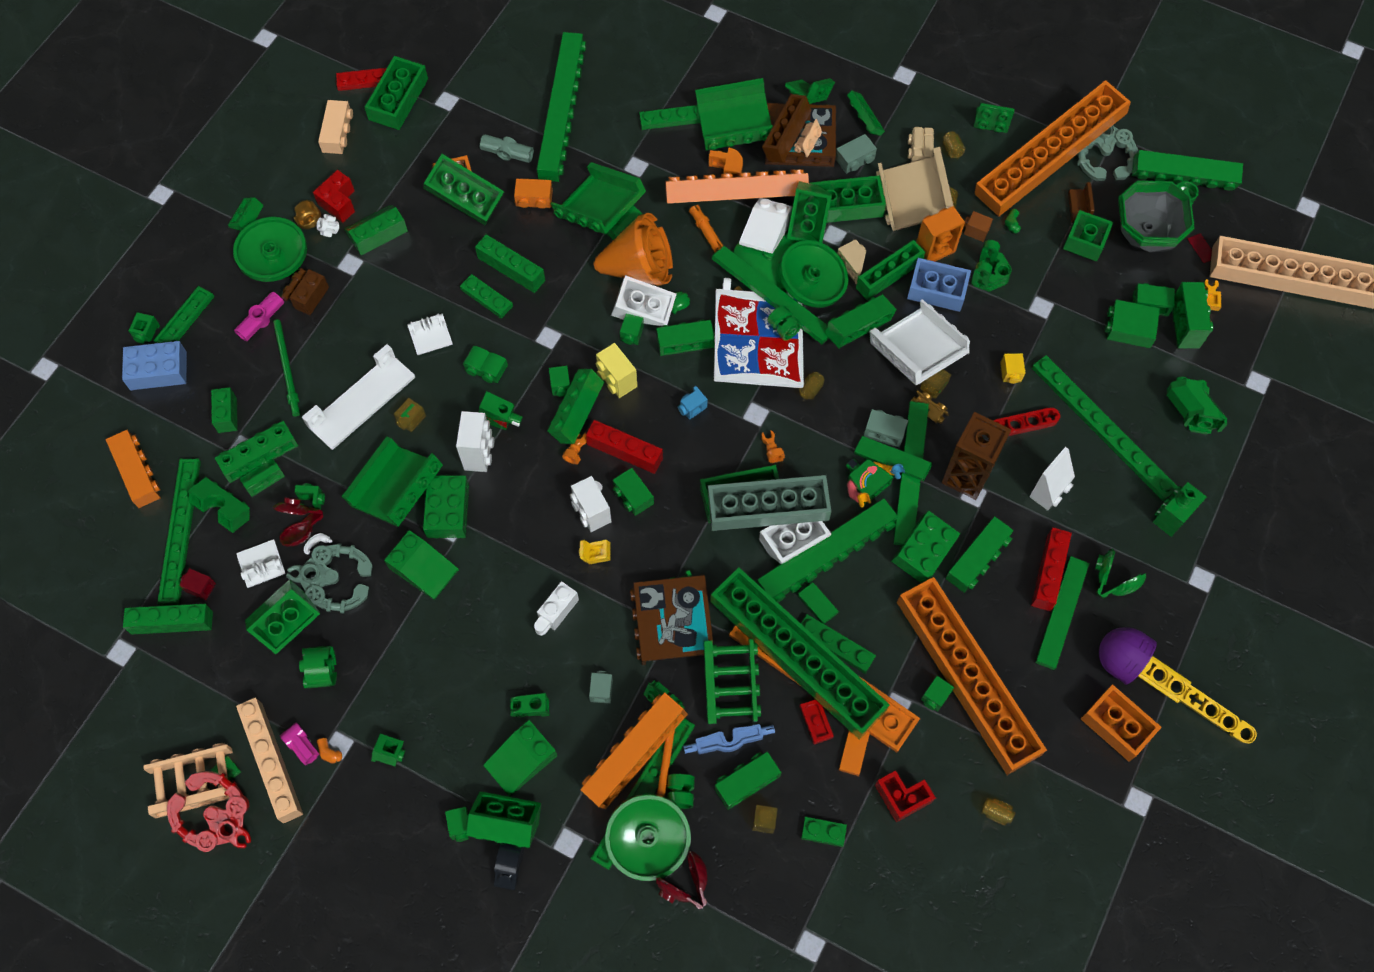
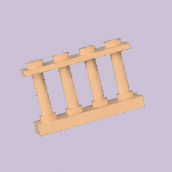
M218 743L210 749H195L190 754H175L171 756V759H156L150 761V764L144 765L146 772L154 774L157 799L155 805L148 806L149 815L154 818L167 816L168 800L165 798L162 771L172 768L175 769L177 793L186 797V804L180 812L229 800V796L224 794L226 789L223 786L219 785L217 789L210 790L207 787V782L197 791V794L189 796L186 792L183 766L195 763L196 772L205 771L204 760L216 757L218 773L222 774L224 772L226 774L225 777L228 779L225 755L233 753L232 748L227 744L225 745V743Z

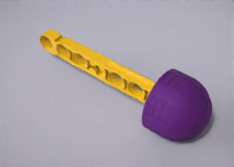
M1129 627L1116 628L1106 634L1101 641L1099 658L1102 666L1108 673L1125 685L1140 677L1175 702H1182L1221 730L1231 732L1229 735L1239 742L1252 743L1256 739L1257 732L1251 725L1244 720H1240L1238 716L1190 685L1191 681L1155 658L1153 654L1157 642L1145 633ZM1157 669H1160L1164 674L1163 679L1160 681L1155 680L1153 677V673ZM1173 681H1178L1181 685V689L1177 693L1171 690V683ZM1196 694L1195 698L1203 703L1201 705L1196 702L1190 703L1191 698L1189 695ZM1210 704L1216 709L1213 716L1206 714V707ZM1227 716H1230L1233 720V725L1230 728H1226L1223 724V720ZM1244 728H1248L1251 733L1247 740L1241 737V730Z

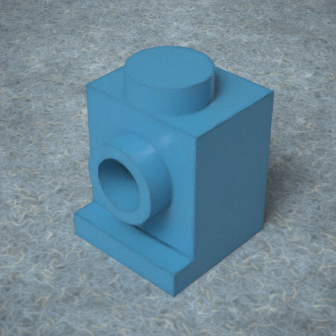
M695 386L693 393L683 396L678 410L690 420L707 408V398Z

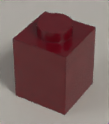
M189 568L187 573L182 576L179 586L185 592L206 601L216 583L211 577Z

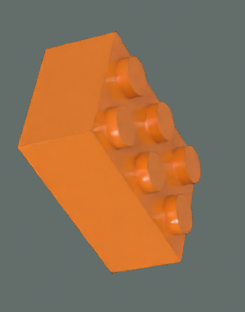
M954 206L948 209L944 208L937 214L926 216L922 220L916 243L925 251L924 259L935 262L956 252L965 221Z
M1113 684L1081 718L1085 724L1128 762L1135 758L1162 728Z

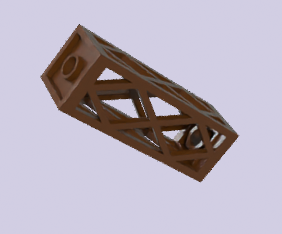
M974 412L955 447L942 484L977 500L1011 429ZM982 435H986L988 439L984 440Z

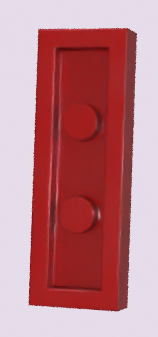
M387 68L336 73L338 91L376 87Z

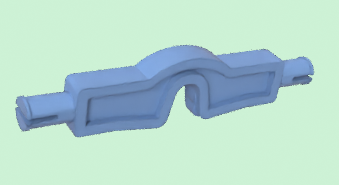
M760 724L734 728L732 730V742L726 741L723 732H717L697 738L693 744L683 745L685 754L698 751V754H704L716 750L732 752L742 747L743 744L762 740L763 735L775 733L774 725L761 727Z

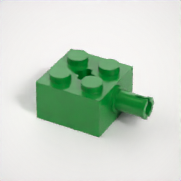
M1189 482L1184 487L1179 485L1154 514L1157 517L1153 523L1172 537L1207 496Z

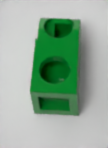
M546 693L510 698V716L512 717L550 716L549 697Z

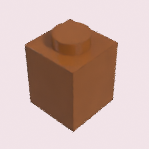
M973 211L971 217L967 216L964 227L966 229L964 235L984 242L993 218Z

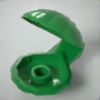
M1114 548L1110 549L1105 555L1099 554L1095 570H1099L1098 578L1100 583L1097 595L1102 599L1106 598L1109 594L1123 596L1133 593L1143 585L1146 579V573L1140 574L1101 595L1103 585H1106L1114 559Z

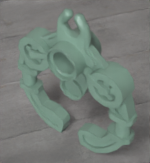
M1111 126L1076 154L1079 158L1077 165L1081 167L1088 177L1095 181H1104L1107 171L1104 168L1093 167L1090 164V160L1085 157L1088 154V149H1091L1096 144L1102 155L1109 156L1114 149V145L1119 148H1125V152L1130 155V158L1127 159V166H1119L1113 172L1115 180H1125L1132 173L1133 156L1138 151V147H1136L1133 140L1132 132L1128 129L1119 130Z
M341 544L317 546L312 552V557L304 565H294L287 569L288 572L297 570L299 575L293 577L291 574H287L286 577L292 582L301 583L305 594L312 603L327 612L334 610L344 614L345 611L361 605L368 598V586L358 584L353 591V597L348 600L342 599L341 603H334L332 598L326 599L322 588L327 585L336 584L339 581L337 571L327 567L331 563L333 556L340 557V554H349L350 559L354 558L358 561L357 570L362 577L371 576L373 567L368 557L356 549L355 545H351V547L342 546ZM309 572L316 573L315 577L311 579L306 578V575Z

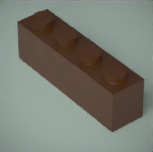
M791 94L762 146L768 161L784 163L812 111L806 96Z

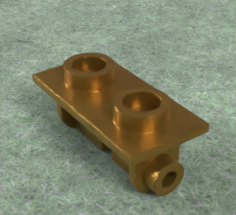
M917 390L918 398L914 396L911 401L929 404L928 417L935 423L941 424L945 419L943 415L949 416L946 411L948 408L940 402L934 403L931 400L933 397L925 391L921 393Z

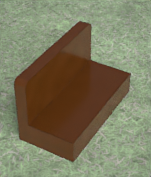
M1087 182L1084 189H1070L1068 198L1071 222L1074 223L1079 210L1093 215L1094 202L1091 182Z

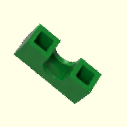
M207 477L189 489V503L202 512L212 507H219L218 523L232 533L250 520V507Z

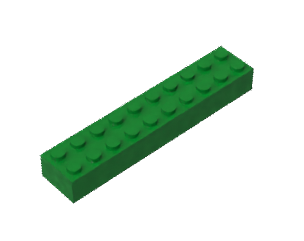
M739 567L711 594V603L745 635L753 639L758 647L859 740L888 710L890 704Z

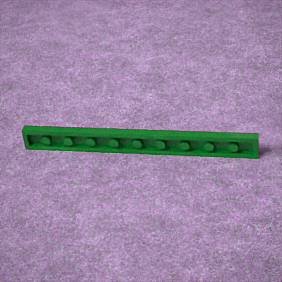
M1047 355L1032 366L1031 369L1163 502L1172 495L1178 486Z

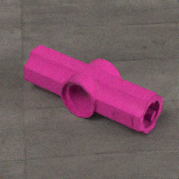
M271 292L259 305H254L250 308L249 315L236 327L235 333L244 341H248L260 328H264L270 323V317L284 304L283 299L275 292Z

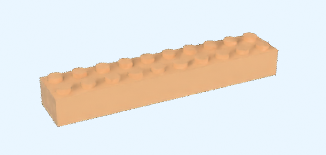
M1219 236L1212 247L1210 277L1374 309V265L1225 236Z

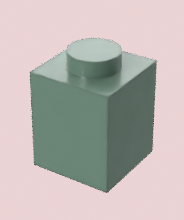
M607 671L592 673L589 693L590 702L611 703L612 674H609Z

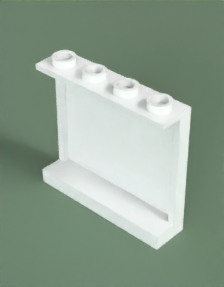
M923 299L920 300L919 310L886 330L880 332L876 327L870 330L871 344L915 385L920 384L969 353L970 341L968 337L960 333L953 324H950L942 314L937 313Z

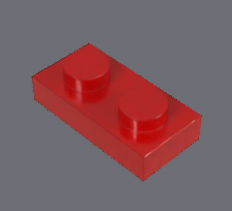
M816 699L800 704V709L813 744L833 739L834 735L823 706Z

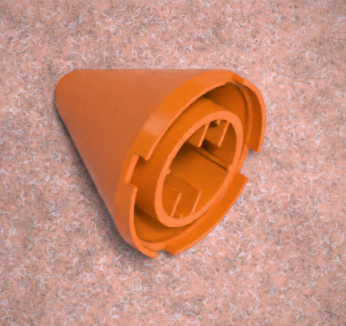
M651 213L639 215L596 256L594 261L595 270L600 274L624 278L626 275L657 286L668 284L672 278V275H668V269L673 268L672 254L663 227H657L654 221H657V218Z

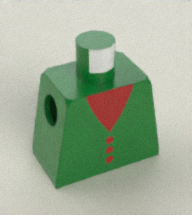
M486 391L479 407V413H485L486 419L489 420L491 426L506 430L510 423L519 427L523 416L514 413V404Z

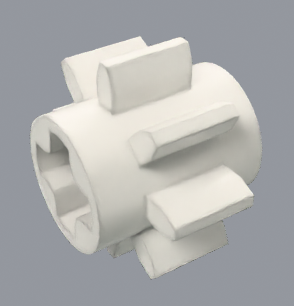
M324 214V218L320 217L318 219L317 230L320 231V235L332 237V234L338 232L339 223L335 221L336 217Z

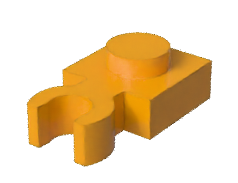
M1206 279L1204 285L1208 291L1207 303L1211 310L1219 311L1221 308V292L1216 291L1219 283L1215 280L1213 286H1210L1208 279Z

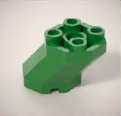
M1177 377L1176 381L1171 382L1167 388V397L1183 416L1184 426L1187 427L1188 425L1191 432L1211 434V431L1217 429V432H1222L1227 425V417L1210 397V388L1207 386V382L1205 380Z

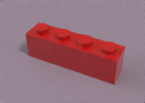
M596 420L593 421L586 434L588 446L653 474L656 473L663 459V449Z
M1052 528L1047 535L1031 606L1051 612L1056 605L1072 535L1071 532Z

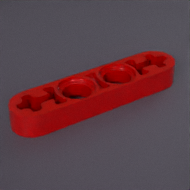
M1045 408L993 421L1003 426L1006 423V427L1011 429L1009 434L1011 436L1055 426L1060 419V413L1055 408ZM1048 414H1050L1051 417H1054V419L1052 420L1050 417L1047 418ZM1028 418H1036L1038 424L1033 425L1029 423ZM1016 421L1020 424V428L1015 429L1010 423Z

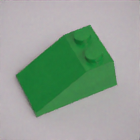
M410 530L384 560L391 571L433 600L437 598L459 570L431 545Z
M528 720L504 742L483 766L510 797L558 755L551 744L533 723Z

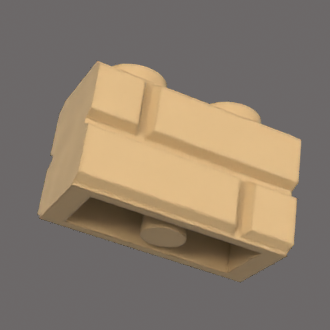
M914 127L912 134L908 135V144L911 145V148L908 149V159H911V163L934 157L933 128L923 129L922 127Z

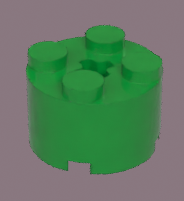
M331 646L303 648V660L299 661L300 672H304V688L334 686L337 680V672H334V665H337L334 648Z

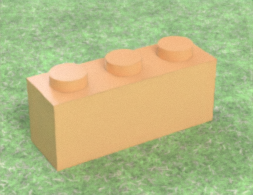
M327 101L318 141L322 153L343 154L344 147L347 146L346 136L350 132L349 122L353 118V110L350 109L348 101Z

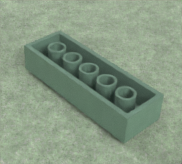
M826 475L708 485L712 531L829 521L831 505Z

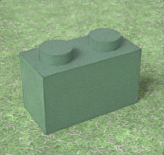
M864 134L836 148L835 160L847 174L850 171L857 170L866 163H871L875 159L877 148L867 135Z
M872 409L864 437L900 448L908 420L898 415L886 414L882 410Z

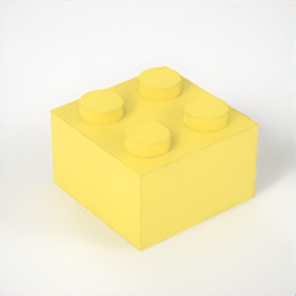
M615 343L596 354L597 375L603 381H606L607 387L612 394H616L618 398H621L637 387L636 369Z

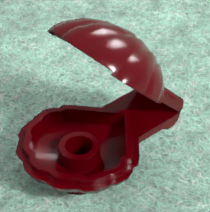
M285 497L284 502L275 504L273 506L274 510L295 515L310 513L301 522L290 525L280 534L281 544L289 547L298 546L305 542L311 535L313 525L323 518L322 510L307 507L300 503L301 499Z
M689 851V856L687 855L689 870L696 887L699 903L691 899L692 896L661 877H656V883L661 889L658 895L671 903H674L676 899L681 902H691L695 907L701 909L707 904L703 895L707 885V869L701 857L695 852Z

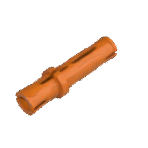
M696 205V208L692 206L689 212L695 219L696 226L701 229L714 253H716L724 245L719 240L709 224L708 217L703 214L699 205Z

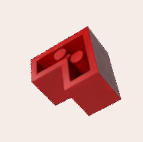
M339 170L335 171L313 192L317 204L342 223L355 212L351 199L348 198L355 191L351 179Z
M896 771L879 779L875 784L895 822L931 804L936 799L925 779L906 789Z

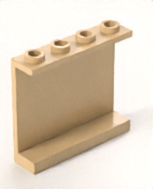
M940 147L933 148L934 157L883 170L882 164L878 163L879 171H876L877 176L880 175L886 202L885 210H888V214L885 217L887 225H891L893 231L921 224L926 216H932L944 208L948 209L953 206Z

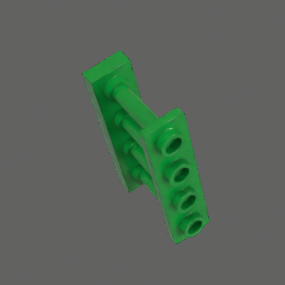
M748 639V645L716 646L713 645L712 641H703L707 723L717 724L716 719H720L723 716L752 715V721L757 722L758 717H761V706L757 704L756 696H760V686L756 684L755 676L759 675V666L754 660V655H758L757 643H754L753 639ZM749 653V666L717 667L713 662V657H717V655ZM750 674V686L719 688L714 683V678L718 677V675ZM751 694V707L720 708L715 703V698H719V696Z

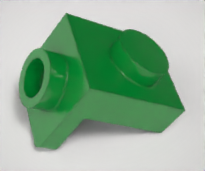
M307 483L295 486V494L299 499L313 500L314 508L321 510V505L325 503V494L319 486Z

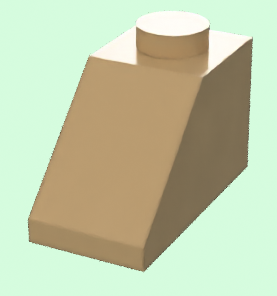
M855 239L838 248L837 254L843 260L849 276L857 284L858 277L862 272L866 250Z

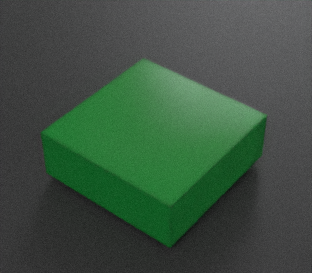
M226 756L225 761L228 780L231 781L238 774H240L241 771L234 764V762L228 756ZM217 765L211 769L212 772L218 773Z

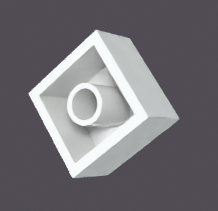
M592 476L571 486V504L576 512L579 511L580 520L585 528L588 527L590 532H593L611 523L610 507Z

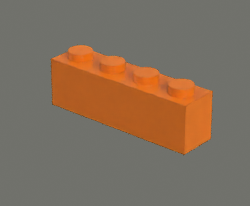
M125 430L107 438L106 442L132 502L138 508H141L160 499L158 493L160 487L156 480H152L153 471L149 465L145 464L147 458L143 450L138 448L140 442L135 434L131 435L128 430Z

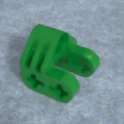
M985 241L980 260L976 265L972 278L973 286L989 292L1006 285L1012 270L1003 253L999 252L1000 244L997 241Z

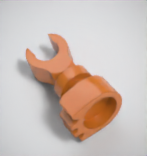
M770 430L771 438H766L764 433H762V442L767 446L766 455L769 462L777 463L783 461L785 454L782 448H778L777 444H775L774 432Z
M579 433L575 443L565 450L562 455L565 461L571 464H579L581 459L578 453L581 447L587 443L586 433H584L581 439V434Z

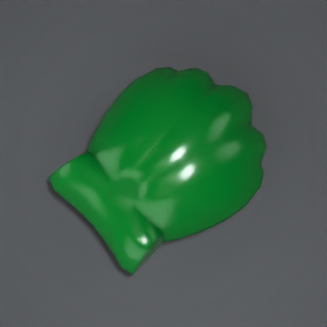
M682 291L675 292L676 298L672 307L673 314L689 306L690 298L687 293Z

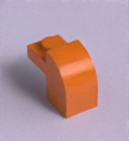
M730 147L727 153L710 150L709 166L723 168L724 174L731 173L735 177L739 176L738 173H742L743 158L737 150Z

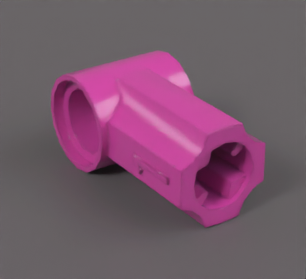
M297 722L279 735L305 766L317 759L319 752L308 740L307 734Z

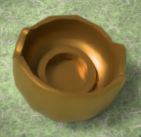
M305 200L295 206L296 216L294 220L300 228L311 229L317 226L321 212L313 201Z

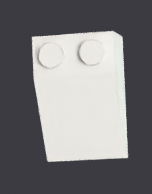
M759 198L752 209L739 245L773 254L789 228L793 207L784 203L770 201L769 199Z
M625 275L611 316L624 320L625 314L643 317L644 324L667 325L676 293Z
M1065 447L1045 470L1029 496L1046 510H1049L1052 505L1056 507L1062 500V497H1060L1062 493L1067 494L1073 487L1071 482L1075 475L1068 448Z

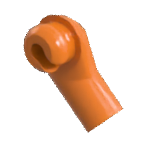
M327 738L317 740L321 759L329 763H336L342 760L341 751L330 749Z

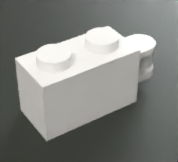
M562 581L537 611L538 620L535 622L534 628L540 636L545 635L550 628L555 631L579 601L578 593Z

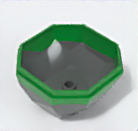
M1137 180L1118 197L1121 231L1128 242L1136 248L1149 253L1170 251L1195 229L1191 196L1172 181Z

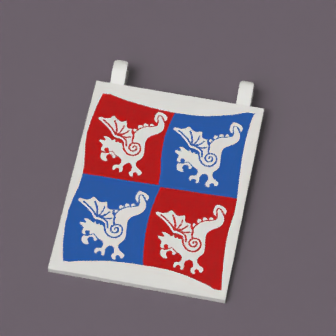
M724 278L722 289H716L714 381L803 388V330L800 329L793 338L787 341L783 340L778 335L777 330H774L767 322L769 315L775 308L755 292L730 290L731 278Z

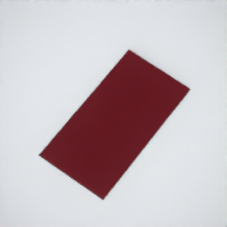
M1201 233L1187 238L1203 263L1211 261L1212 249Z

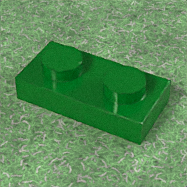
M805 817L801 839L843 847L847 825Z

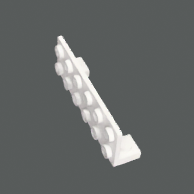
M386 344L373 356L377 365L323 412L315 405L302 416L306 426L331 450L338 446L415 378V375L395 358L393 350L389 345Z

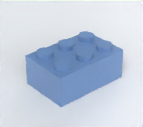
M918 258L907 299L917 302L923 299L927 304L960 312L965 299L971 270Z
M180 341L123 347L122 380L130 390L186 384L187 351Z

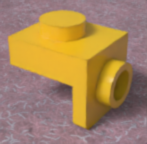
M581 540L579 548L580 559L588 564L610 561V542L602 540L589 543Z

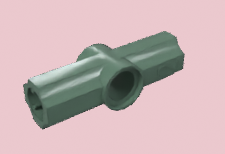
M485 134L481 138L480 149L495 153L503 160L513 158L529 163L533 158V147L518 144L510 137L500 139Z

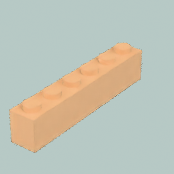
M255 697L237 705L236 708L277 819L284 824L304 815L263 704Z

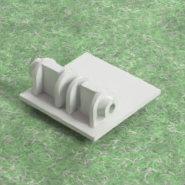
M438 313L436 316L426 317V319L421 318L419 321H411L408 324L417 355L453 345L443 314L439 315Z
M274 539L236 553L242 570L241 576L245 580L247 588L286 574Z

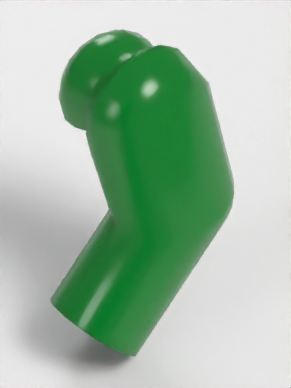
M1012 209L1005 220V225L1013 233H1018L1021 230V226L1018 225L1019 223L1016 220L1019 215V211L1016 209Z

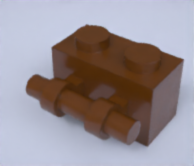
M300 268L292 276L293 280L283 289L284 293L281 298L284 301L290 298L295 309L311 315L329 289V286L323 275L308 270L306 273L304 269Z

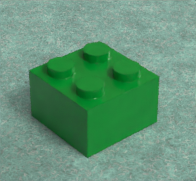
M1079 210L1063 249L1097 261L1104 248L1113 222Z

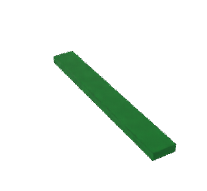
M723 246L713 254V261L775 309L782 305L786 306L792 313V316H795L802 324L801 329L820 344L829 339L825 334L828 327L827 324L727 247Z
M910 401L904 452L923 459L929 404ZM901 473L897 506L898 518L893 541L895 545H902L916 525L921 480Z
M199 459L179 460L157 602L159 605L180 604L182 588L179 585L185 571L194 505L189 503V489L198 483L201 463Z
M686 719L675 729L669 770L695 728V724ZM665 742L653 754L627 799L639 794L656 793ZM604 835L591 860L610 870L613 862L608 855Z

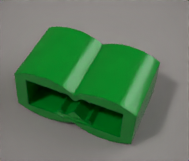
M473 346L463 365L469 375L482 376V379L488 383H498L508 363L504 357L498 354L488 352L478 346Z

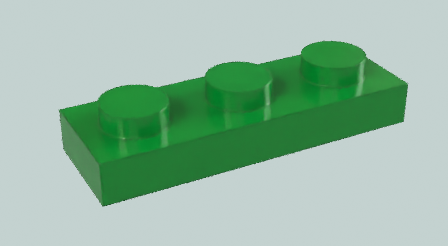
M852 90L847 96L851 100V106L858 111V117L866 124V130L870 134L881 136L885 130L862 94Z
M472 274L460 285V289L501 319L513 307L511 301Z

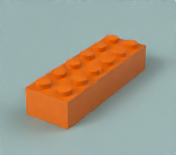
M666 693L663 695L659 694L653 700L652 708L649 711L645 710L639 716V723L635 727L631 726L624 734L625 739L621 743L617 742L610 750L612 754L606 760L602 759L596 766L597 771L592 776L588 775L582 782L583 787L580 790L598 807L607 809L688 715Z

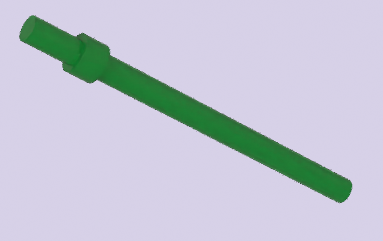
M277 319L273 323L288 391L287 401L291 406L292 415L296 417L300 415L299 397L295 392L281 321Z

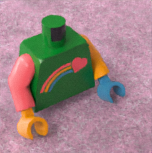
M855 459L850 460L846 464V467L852 472L847 480L849 497L858 502L861 508L866 506L891 485L893 475L896 479L901 478L900 472L905 473L903 465L896 464L890 466L875 461L872 462L871 460H866L860 465Z

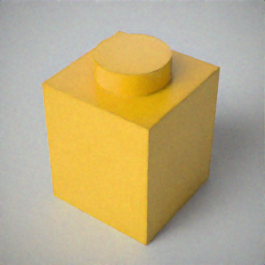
M1023 353L1004 354L1001 360L1003 382L1012 384L1022 382L1025 375Z

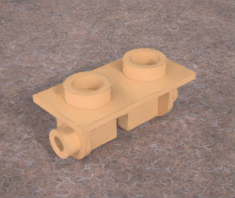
M815 119L814 123L809 122L806 124L801 133L802 137H799L794 145L795 151L798 153L804 152L806 157L809 156L822 133L817 119Z

